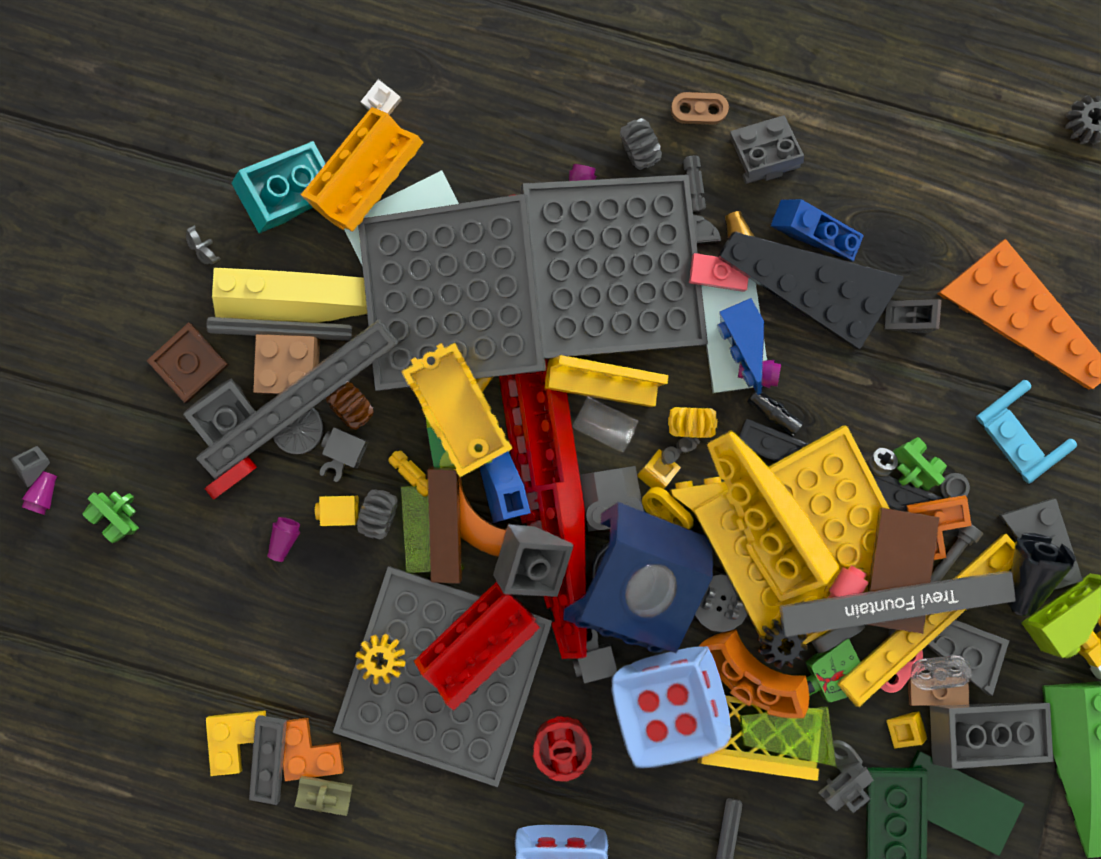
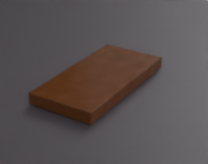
M879 508L867 592L931 582L940 517ZM926 615L867 625L923 634Z

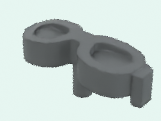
M195 225L186 230L187 244L191 249L196 250L197 257L202 263L214 264L220 261L221 258L219 256L216 257L207 248V246L213 244L211 239L201 242L195 230Z
M692 437L681 438L677 442V449L670 446L662 451V463L664 465L672 464L679 458L680 454H685L695 449L700 440Z

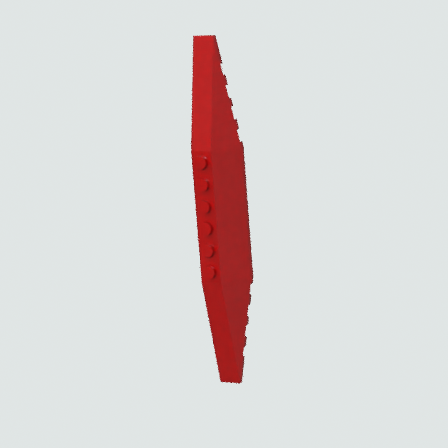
M545 359L546 371L499 376L508 439L512 447L510 450L511 458L524 484L531 512L520 516L522 524H527V526H535L573 545L558 597L544 596L546 607L552 609L555 622L551 624L561 658H586V628L577 627L575 623L563 620L564 609L586 595L585 508L567 392L545 389L549 360Z

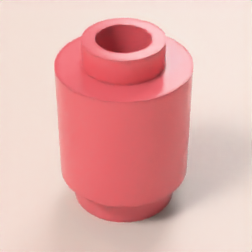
M852 565L848 570L843 567L829 589L831 593L828 598L863 593L869 583L864 580L866 574Z

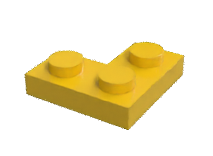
M266 710L214 715L206 718L211 776L237 774L242 771L240 744L254 743L255 719L259 715L266 716Z

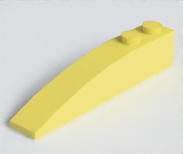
M214 268L212 298L216 317L321 323L367 314L364 278L301 272Z

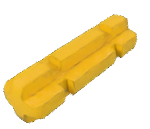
M402 451L392 453L389 463L395 469L399 468L398 472L413 487L417 486L416 490L422 496H428V479H425L426 475L411 460L408 462V457Z

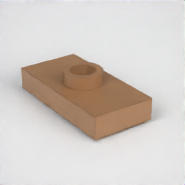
M912 675L908 680L909 705L911 706L969 705L968 679L963 675Z

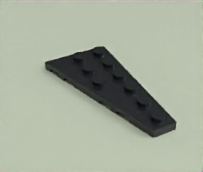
M733 232L717 256L854 349H861L904 278L903 276L739 232Z

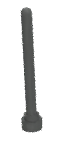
M973 525L957 529L959 533L956 537L958 539L947 552L946 558L942 559L932 572L931 582L941 581L967 545L971 546L980 540L983 533ZM890 628L888 631L889 636L897 629Z

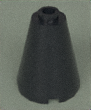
M1024 533L1020 539L1018 537L1015 542L1011 569L1015 601L1007 603L1012 612L1020 616L1036 613L1074 566L1076 558L1067 546L1061 543L1059 548L1051 544L1052 538L1036 533Z

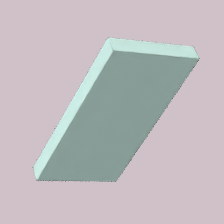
M439 171L375 203L364 218L459 203L443 171ZM357 226L353 232L345 228L344 230L362 264L359 227Z
M748 278V286L745 292L701 285L708 339L706 350L713 393L754 388L753 386L748 387L745 380L738 378L740 362L736 364L729 349L732 346L728 339H722L717 324L720 323V311L749 298H752L760 313L756 283ZM765 343L763 349V360H767Z

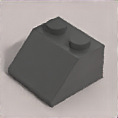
M508 525L493 576L504 594L558 597L573 545L535 526Z

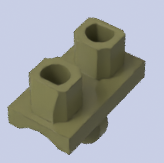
M301 776L295 807L347 816L353 785Z

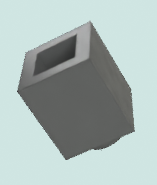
M333 428L332 432L327 431L321 447L324 448L322 454L332 458L333 461L327 462L321 467L320 475L325 476L329 468H334L336 470L334 481L339 482L343 477L345 465L353 468L359 467L369 442L338 428Z
M592 629V638L586 641L587 657L572 660L576 676H582L584 683L611 677L617 672L610 643L598 645V633Z

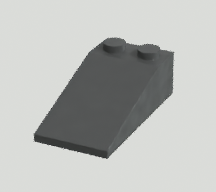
M1050 703L930 705L932 764L957 769L1053 762Z

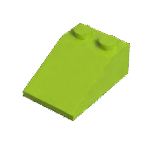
M1090 573L1083 578V581L1077 582L1035 614L1021 622L1041 651L1061 658L1072 657L1080 651V646L1087 642L1101 616V575Z

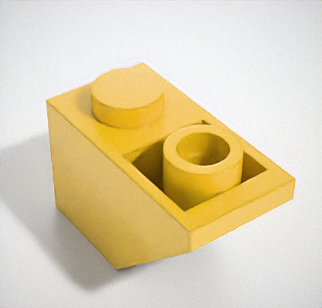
M720 477L704 479V484L693 486L692 481L675 483L676 489H670L669 493L674 499L693 512V508L726 491L728 488L725 481L721 482Z

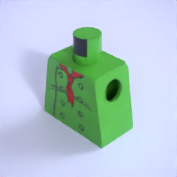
M849 638L828 651L816 653L805 662L811 673L810 676L806 677L809 696L819 691L827 702L848 697L837 683L860 663Z

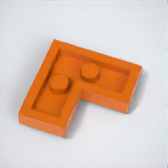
M965 495L906 505L907 512L940 517L934 560L946 558L942 531L972 526L968 500Z
M309 718L288 720L283 762L285 781L299 780L301 776L313 778L342 774L344 766L341 742L312 746Z

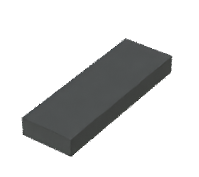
M262 715L255 719L249 800L273 805H277L280 802L287 720Z

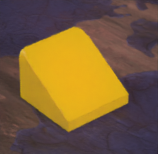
M659 449L637 476L650 488L660 487L664 489L681 467L675 462L670 465H664L662 463V451Z
M919 711L887 720L894 749L922 745L927 740Z

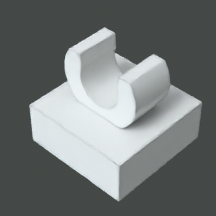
M377 80L361 100V103L368 110L373 107L390 115L400 103L401 97L380 80Z

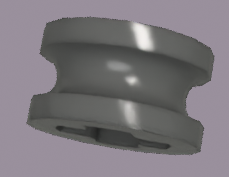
M886 448L877 449L868 460L869 469L879 477L889 476L898 464L896 455ZM883 460L886 464L882 465L880 461Z

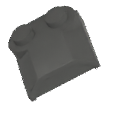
M231 378L195 402L183 415L207 445L211 446L251 416L256 410L244 395L242 388Z
M636 466L580 475L588 532L611 529L601 524V513L617 502L644 512Z

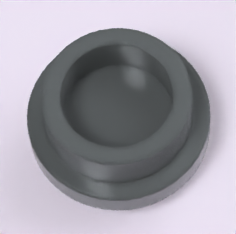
M951 473L944 477L945 480L940 485V491L945 499L963 495L967 497L970 485L965 476L959 473Z

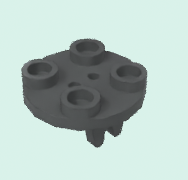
M721 574L713 576L695 613L696 618L703 626L717 632L734 630L743 623L748 615L728 576ZM722 595H725V600H721ZM718 606H721L720 611H717L716 609Z

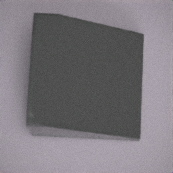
M38 446L11 459L17 474L27 487H30L50 463Z

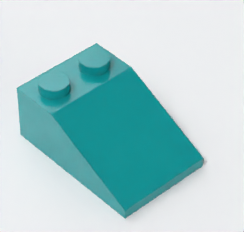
M313 141L237 172L231 184L258 233L281 225L313 208L301 194L326 164Z

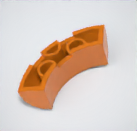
M459 477L461 538L473 547L499 557L507 529L491 524L475 512L466 498L462 480Z
M736 629L716 634L698 646H708L715 660L720 679L731 689L730 694L748 706L753 704L767 710V714L784 718L805 717L809 706V688L806 675L783 674L765 666L746 649Z

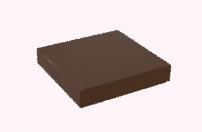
M190 322L146 360L184 403H188L229 366L224 358Z

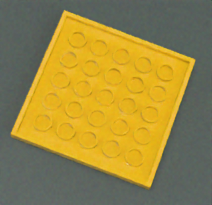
M847 426L839 427L768 467L808 517L840 567L826 585L780 602L747 550L746 544L748 540L744 530H740L737 524L738 514L734 504L729 503L726 495L728 489L692 509L737 595L743 602V606L759 636H766L762 626L765 625L771 629L772 619L778 620L781 624L780 605L828 598L831 593L829 589L843 567L848 570L851 565L866 574L864 580L869 582L879 508L889 509ZM868 585L864 589L863 593L868 591ZM830 630L808 633L807 639L802 643L807 644ZM785 638L781 640L782 645L779 646L780 648L784 647L783 642L786 641Z

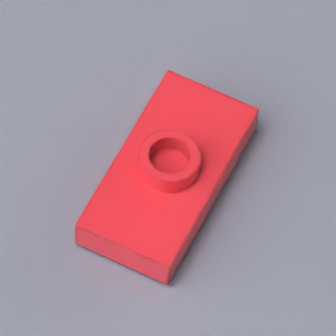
M696 253L692 255L690 284L742 292L747 290L748 277L718 257Z

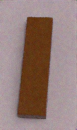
M430 467L428 469L431 582L460 583L462 581L459 475L456 468Z

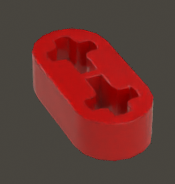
M247 456L204 489L214 500L256 469L257 466Z

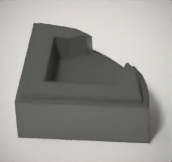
M693 215L697 244L718 243L721 241L719 231L711 222L702 216Z

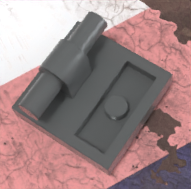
M785 115L730 131V139L745 170V173H743L745 184L762 179L768 181L782 177L783 173L801 168L800 164L804 163V154Z

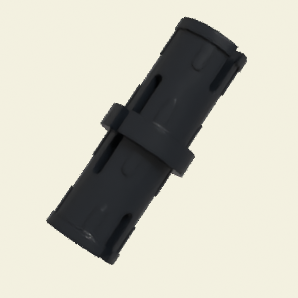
M754 391L747 400V403L766 416L768 422H774L791 437L803 425L802 421L784 408L783 403H777L763 391L759 395Z

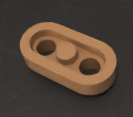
M680 93L674 98L671 105L673 118L677 122L684 124H718L725 119L729 110L725 97L717 93ZM687 106L690 112L684 114L680 111V107ZM715 107L718 113L715 115L710 114L708 108Z

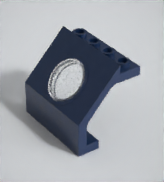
M617 502L601 513V524L610 527L611 531L610 543L587 594L564 609L563 620L575 623L580 628L598 631L603 636H613L622 639L627 644H637L647 648L650 652H662L665 649L677 653L713 578L712 546L704 535Z

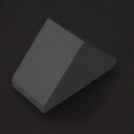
M941 300L889 301L886 306L885 329L927 334L938 330Z

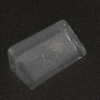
M587 396L573 428L624 452L639 421Z

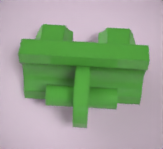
M919 437L894 449L893 453L898 459L899 465L897 469L903 474L898 482L902 486L911 482L916 488L921 486L925 491H928L935 485H941L945 480L942 474L947 465L937 457L927 461L922 456L927 447Z
M116 491L113 492L110 498L116 504L103 492L98 495L93 493L88 498L91 503L83 512V516L93 524H97L105 516L111 524L102 533L111 543L118 542L126 535L134 534L139 529L129 518L136 513L130 506L134 500L130 493L121 497Z

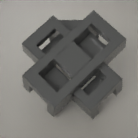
M833 740L827 744L826 753L841 774L833 781L828 778L826 780L828 785L818 793L835 811L846 804L854 813L870 800L863 789L874 780L866 767L863 768L862 759L849 744ZM832 748H842L848 755L839 756ZM859 795H861V797H860L857 801H855L853 804H851V802H852L854 799H856Z

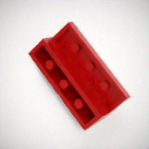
M496 582L414 660V663L421 675L437 688L446 705L454 711L483 682L487 681L494 671L505 661L509 660L512 654L528 641L540 627L527 608L513 594H504Z

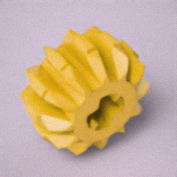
M674 407L670 410V417H668L669 433L678 437L711 438L716 434L718 421L716 419V411L711 408Z
M388 634L383 635L381 643L377 635H372L371 644L367 641L361 643L362 648L366 652L358 651L356 653L358 659L364 660L356 665L357 669L366 668L367 671L362 677L366 680L373 674V684L376 685L379 683L381 676L386 684L391 682V675L398 678L401 672L397 667H404L406 665V661L397 658L405 654V649H394L399 643L398 639L388 644ZM380 652L384 653L383 658L388 660V663L385 661L382 666L378 665V659L374 658Z

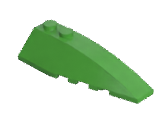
M1101 682L1042 686L1044 702L1050 703L1053 756L1057 765L1056 770L1059 778L1062 779L1066 791L1065 796L1068 805L1072 809L1078 835L1086 857H1101Z

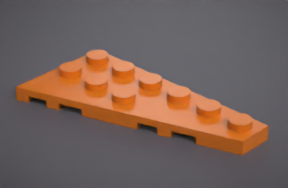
M1006 239L1002 240L937 293L942 298L958 305V308L966 313H971L979 318L985 325L1018 346L1028 349L1037 358L1055 366L1061 373L1088 390L1094 389L1101 383V353Z

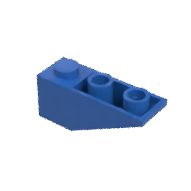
M802 199L781 200L771 223V227L793 239L849 261H854L864 236Z
M749 298L720 311V323L717 324V328L722 339L729 340L732 346L729 348L735 363L740 362L744 368L742 375L747 386H753L757 395L762 393L764 320L752 298Z
M509 451L492 459V463L479 466L493 523L531 513L524 484Z

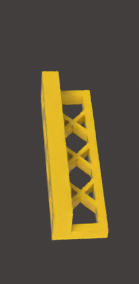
M559 355L548 360L545 389L655 407L658 386L668 383V375Z

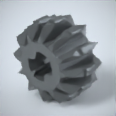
M1090 95L1085 96L1081 101H1075L1071 105V110L1065 116L1071 122L1067 123L1064 129H1072L1073 133L1070 139H1075L1079 136L1080 145L1088 142L1091 145H1095L1101 140V96H1096L1093 99Z
M640 118L628 122L627 125L621 127V142L624 145L628 158L637 169L649 168L655 165L654 163L660 161L662 156L661 146L649 122Z
M374 489L368 492L358 515V532L372 539H383L386 537L398 506L397 497L384 490Z

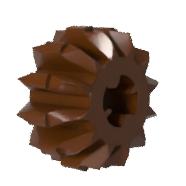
M349 381L326 397V402L335 415L351 429L357 430L360 426H364L373 416L374 411L370 402Z

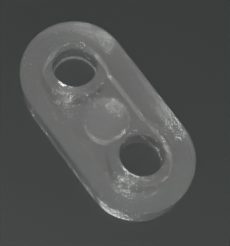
M957 655L920 659L911 667V681L917 688L922 690L961 687L966 685L971 679L970 663L965 658ZM951 667H960V669L952 670ZM922 670H929V671H931V672L925 674V673H922L921 671H922Z

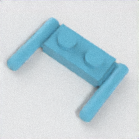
M1023 380L978 414L976 418L984 426V429L1018 473H1021L1022 478L1030 484L1077 447V443L1073 439H1068L1044 457L1045 455L1013 413L1006 408L1031 389L1030 382Z

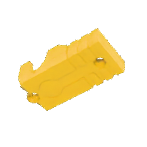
M441 343L437 345L438 349L435 352L426 353L422 359L417 360L416 357L411 359L413 366L402 371L419 399L425 416L438 438L440 437L442 440L441 444L445 451L447 450L449 453V458L452 464H455L456 471L459 477L511 450L512 447L509 441H506L502 428H499L496 417L492 415L491 408L457 345L454 343L444 348ZM428 357H434L435 364L429 365L427 363ZM476 444L482 445L483 450L481 452L474 450Z

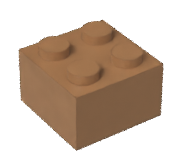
M256 334L254 393L278 395L319 364L320 340L313 336Z

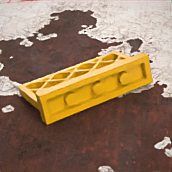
M725 695L727 705L731 710L729 716L735 715L744 729L732 738L730 736L728 743L722 749L698 757V763L818 781L819 769H817V758L822 718L821 709L808 708L806 714H813L814 721L813 727L806 733L795 722L797 718H787L788 720L775 729L766 717L768 711L766 710L763 713L759 707L753 704L751 705L760 716L747 725L738 713L746 704L736 697ZM730 702L738 703L740 705L737 708H734ZM763 719L772 733L760 742L750 728ZM789 724H792L801 737L788 746L779 732ZM747 731L757 745L748 752H743L734 741ZM811 734H812V741H810V740L808 739V736L811 735ZM776 736L785 750L777 756H770L763 745ZM803 740L811 749L810 761L799 760L792 751ZM731 744L735 750L725 748ZM760 748L764 755L754 752ZM789 753L793 759L784 758L783 756Z

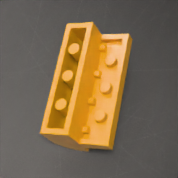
M371 107L302 192L301 196L331 223L342 230L346 228L353 232L361 224L373 205L380 200L389 185L397 179L399 173L409 160L416 155L417 150L424 142L418 135L401 129L388 113Z

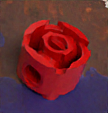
M557 716L547 720L539 726L534 738V759L538 769L555 781H569L579 777L589 765L592 756V745L587 729L579 720L571 717Z

